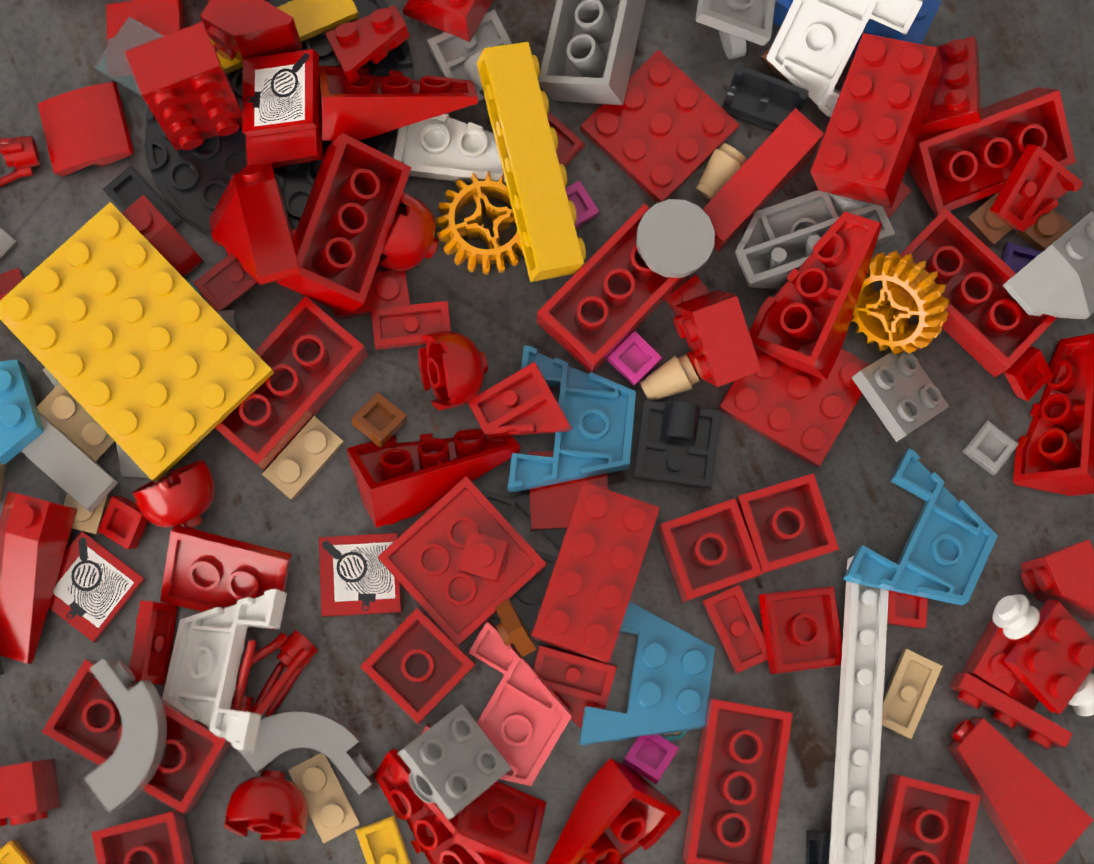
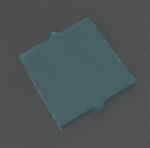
M129 17L116 36L108 40L109 46L96 62L94 68L142 96L124 51L163 36Z

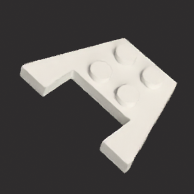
M793 0L766 59L793 85L809 90L807 96L818 105V108L827 117H831L841 92L834 87L867 21L873 19L906 35L923 0Z
M276 589L265 591L263 596L257 598L247 597L238 600L236 605L227 608L216 607L180 619L162 696L163 700L193 720L200 721L209 727V731L231 742V746L237 750L254 753L261 715L230 710L236 689V679L241 656L244 651L247 628L250 626L280 629L287 593Z

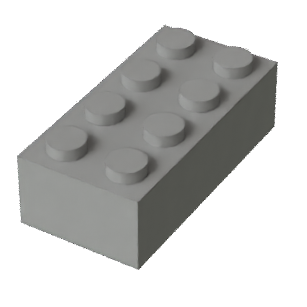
M556 0L538 78L539 84L553 101L612 105L624 104L646 0Z

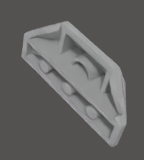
M816 190L756 211L735 250V255L749 287L781 289L788 281L786 277L794 268L798 270L813 253V246L844 211L881 223L882 227L875 245V249H877L895 236L883 206Z
M1092 211L1003 284V287L1028 315L1041 316L1046 314L1060 318L1086 319L1094 313V213Z

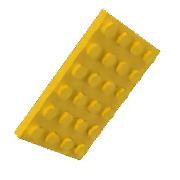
M111 202L0 300V320L154 482H157L274 373Z

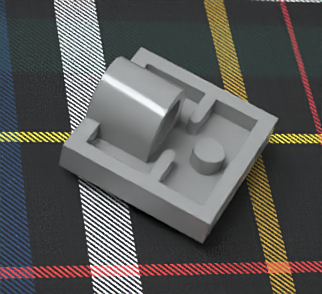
M495 10L485 14L470 42L447 32L427 40L428 48L443 77L473 81L478 102L485 99L476 64L483 49L512 44Z
M905 350L896 355L890 352L851 377L896 442L950 407L939 389L923 370L918 359L912 353L908 354Z
M463 704L455 708L398 753L412 771L409 774V783L415 794L426 803L435 802L448 820L512 769Z

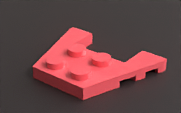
M488 620L471 647L469 654L504 674V677L477 724L512 768L500 779L532 786L571 719L572 713L513 645L508 647L505 645L496 626ZM428 723L424 728L422 734L429 728H431L432 725Z

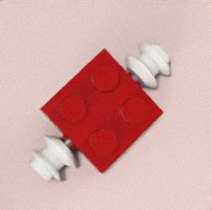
M1016 594L1002 598L995 607L993 622L996 626L1003 628V633L1007 638H1020L1004 663L1049 712L1061 715L1069 704L1073 705V710L1079 716L1094 715V674L1090 673L1094 667V640L1059 601L1047 599L1040 611H1038L1035 607L1029 606V600L1024 595Z

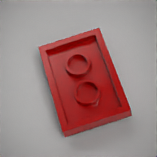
M176 525L170 533L160 601L204 612L216 607L227 608L236 605L238 600L247 597L257 598L263 596L265 591L271 589L285 592L292 554Z

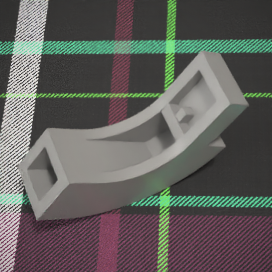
M102 658L90 670L120 711L122 735L119 745L112 756L84 779L107 811L112 812L121 809L137 796L154 776L164 753L167 725L161 698L152 682L141 681L133 686L131 682L135 680V677L122 660L115 662L114 659Z
M295 711L266 717L260 720L254 753L239 750L254 771L259 773L292 749L310 748L326 755L359 795L375 783L370 776L375 771L361 753L354 756L351 752L363 740L344 723L321 713Z

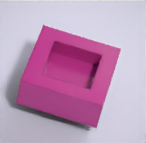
M580 180L565 188L568 201L571 200L576 209L575 229L599 216L598 208Z
M636 331L607 358V361L633 387L662 360V357Z
M660 735L640 736L627 753L623 764L657 785L678 752L679 747Z

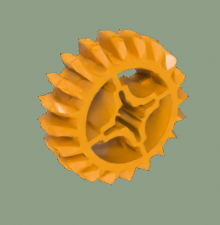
M487 171L485 181H479L478 177L472 173L470 178L471 184L468 186L463 180L459 179L456 182L459 193L447 189L445 196L449 202L439 203L438 210L443 215L436 217V226L443 228L437 233L439 241L447 242L444 246L445 254L449 255L457 252L454 258L456 265H460L468 259V271L470 272L476 270L477 264H482L483 274L485 275L490 273V265L496 264L499 273L505 272L504 261L508 260L512 266L516 267L519 264L516 253L524 256L518 230L508 243L503 246L500 245L499 234L503 230L510 228V224L515 223L513 210L508 209L507 206L498 208L489 203L487 198H495L507 203L512 208L507 186L504 185V173L496 182L491 181L490 171ZM475 201L476 211L474 214L464 218L463 223L456 224L462 209L470 202ZM482 209L485 212L486 218H491V222L493 221V237L490 235L489 228L485 229L484 224L482 225ZM463 237H467L468 240L474 238L481 239L486 243L488 249L471 246L463 240Z
M897 250L890 252L887 256L881 252L871 258L851 321L858 324L855 334L864 332L868 336L866 344L876 341L879 344L880 352L887 350L890 346L894 355L901 353L903 350L910 354L918 348L922 349L928 346L933 338H936L941 333L943 324L949 315L945 309L948 307L950 299L941 296L945 291L946 285L936 284L934 281L937 278L938 271L929 274L924 269L926 260L915 264L913 263L912 253L905 255L901 259ZM875 281L883 282V287L879 292L873 291ZM912 315H919L918 324L909 325L908 319Z

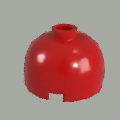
M405 192L402 194L378 263L382 267L395 271H408L419 265L424 258L430 259L434 255L439 243V239L434 237L436 223L433 213L426 204Z
M441 331L422 336L421 340L427 342L426 347L419 348L418 350L419 371L424 390H430L431 387L433 389L434 396L436 397L435 400H430L433 407L441 411L469 403L479 393L484 381V374L488 371V362L484 352L479 351L475 343L467 336L455 331Z
M202 459L170 471L171 474L160 478L157 482L150 481L132 492L137 507L152 524L163 528L176 525L193 528L203 522L201 514L212 505L215 498V482L209 466Z
M264 770L261 772V776L245 780L233 791L227 806L224 827L228 831L243 837H247L249 829L260 833V840L265 841L298 840L301 838V834H306L308 803L304 793L295 783L286 780L284 773L275 770Z

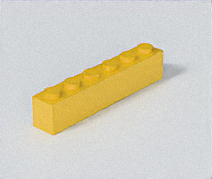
M529 42L484 48L476 64L530 282L575 274L584 264L586 249L582 238L577 237L574 225L577 218L574 203L571 200L568 201L565 189L567 173L564 165L559 164L556 153L558 138L556 131L553 127L549 126L547 118L549 103L545 91L540 90L538 59L536 55L531 54Z

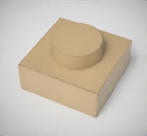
M67 493L64 506L77 509L72 529L100 536L98 528L111 498L106 496L92 512H89Z

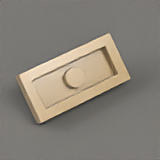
M61 383L37 406L38 412L95 461L115 442Z
M313 416L262 475L289 499L294 501L345 443Z
M908 649L902 650L883 694L882 727L907 739H912L941 672L942 665Z
M320 753L287 770L293 783L305 795L308 803V813L323 844L361 824L330 759L326 755Z

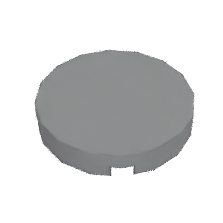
M668 199L655 204L643 215L637 228L636 247L639 255L641 254L645 264L653 272L664 277L682 278L691 275V273L696 272L707 263L714 248L715 230L710 217L698 205L687 200Z

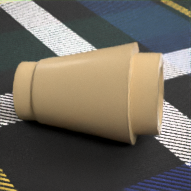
M723 143L719 149H714L699 181V185L695 190L710 201L742 167L747 158L732 146Z
M684 354L679 358L676 355L639 383L648 400L654 401L692 390V385L700 382L687 355Z

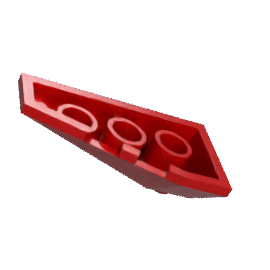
M319 66L322 140L333 142L342 133L356 140H363L475 105L478 102L477 92L471 80L427 75L420 78V81H415L403 76V72L391 70L389 76L384 77L369 75V67H361L357 70L360 78L354 83L349 84L340 66Z
M272 163L246 166L241 172L233 175L209 218L211 236L217 246H224L227 255L232 259L236 257L241 262L242 268L260 285L301 273L286 204Z
M844 211L813 246V253L798 270L794 268L786 277L788 281L773 298L769 296L761 305L749 330L753 346L795 369L827 380L843 346L882 227L881 223Z
M1093 333L1060 339L1049 366L1053 376L1046 382L1047 385L1039 404L1034 403L1030 415L1033 417L1026 436H1020L1019 445L1016 447L1014 484L1067 496L1094 494Z
M480 428L459 430L453 438H433V433L420 434V441L397 443V437H391L381 448L373 441L346 448L363 505L377 528L414 517L437 503L465 476L472 482L510 459L512 453H520V445L512 435L488 437Z
M8 491L0 516V656L33 664L77 512L76 508Z
M396 749L388 751L374 777L396 817L407 821L415 836L411 844L417 854L423 851L430 864H504L452 842L459 812L448 820L435 802L429 804L421 800L411 788L409 774L412 771L398 754L399 751Z
M609 758L582 791L546 864H624L622 860L640 846L644 851L653 846L682 812L636 771Z

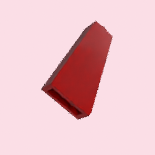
M796 108L702 209L710 217L715 230L714 249L718 252L752 220L756 211L763 209L811 160L823 138L824 133Z
M965 718L951 732L950 736L954 739L947 746L949 752L974 793L980 796L982 806L1017 863L1056 864L1092 823L1093 819L984 718H971L970 721Z

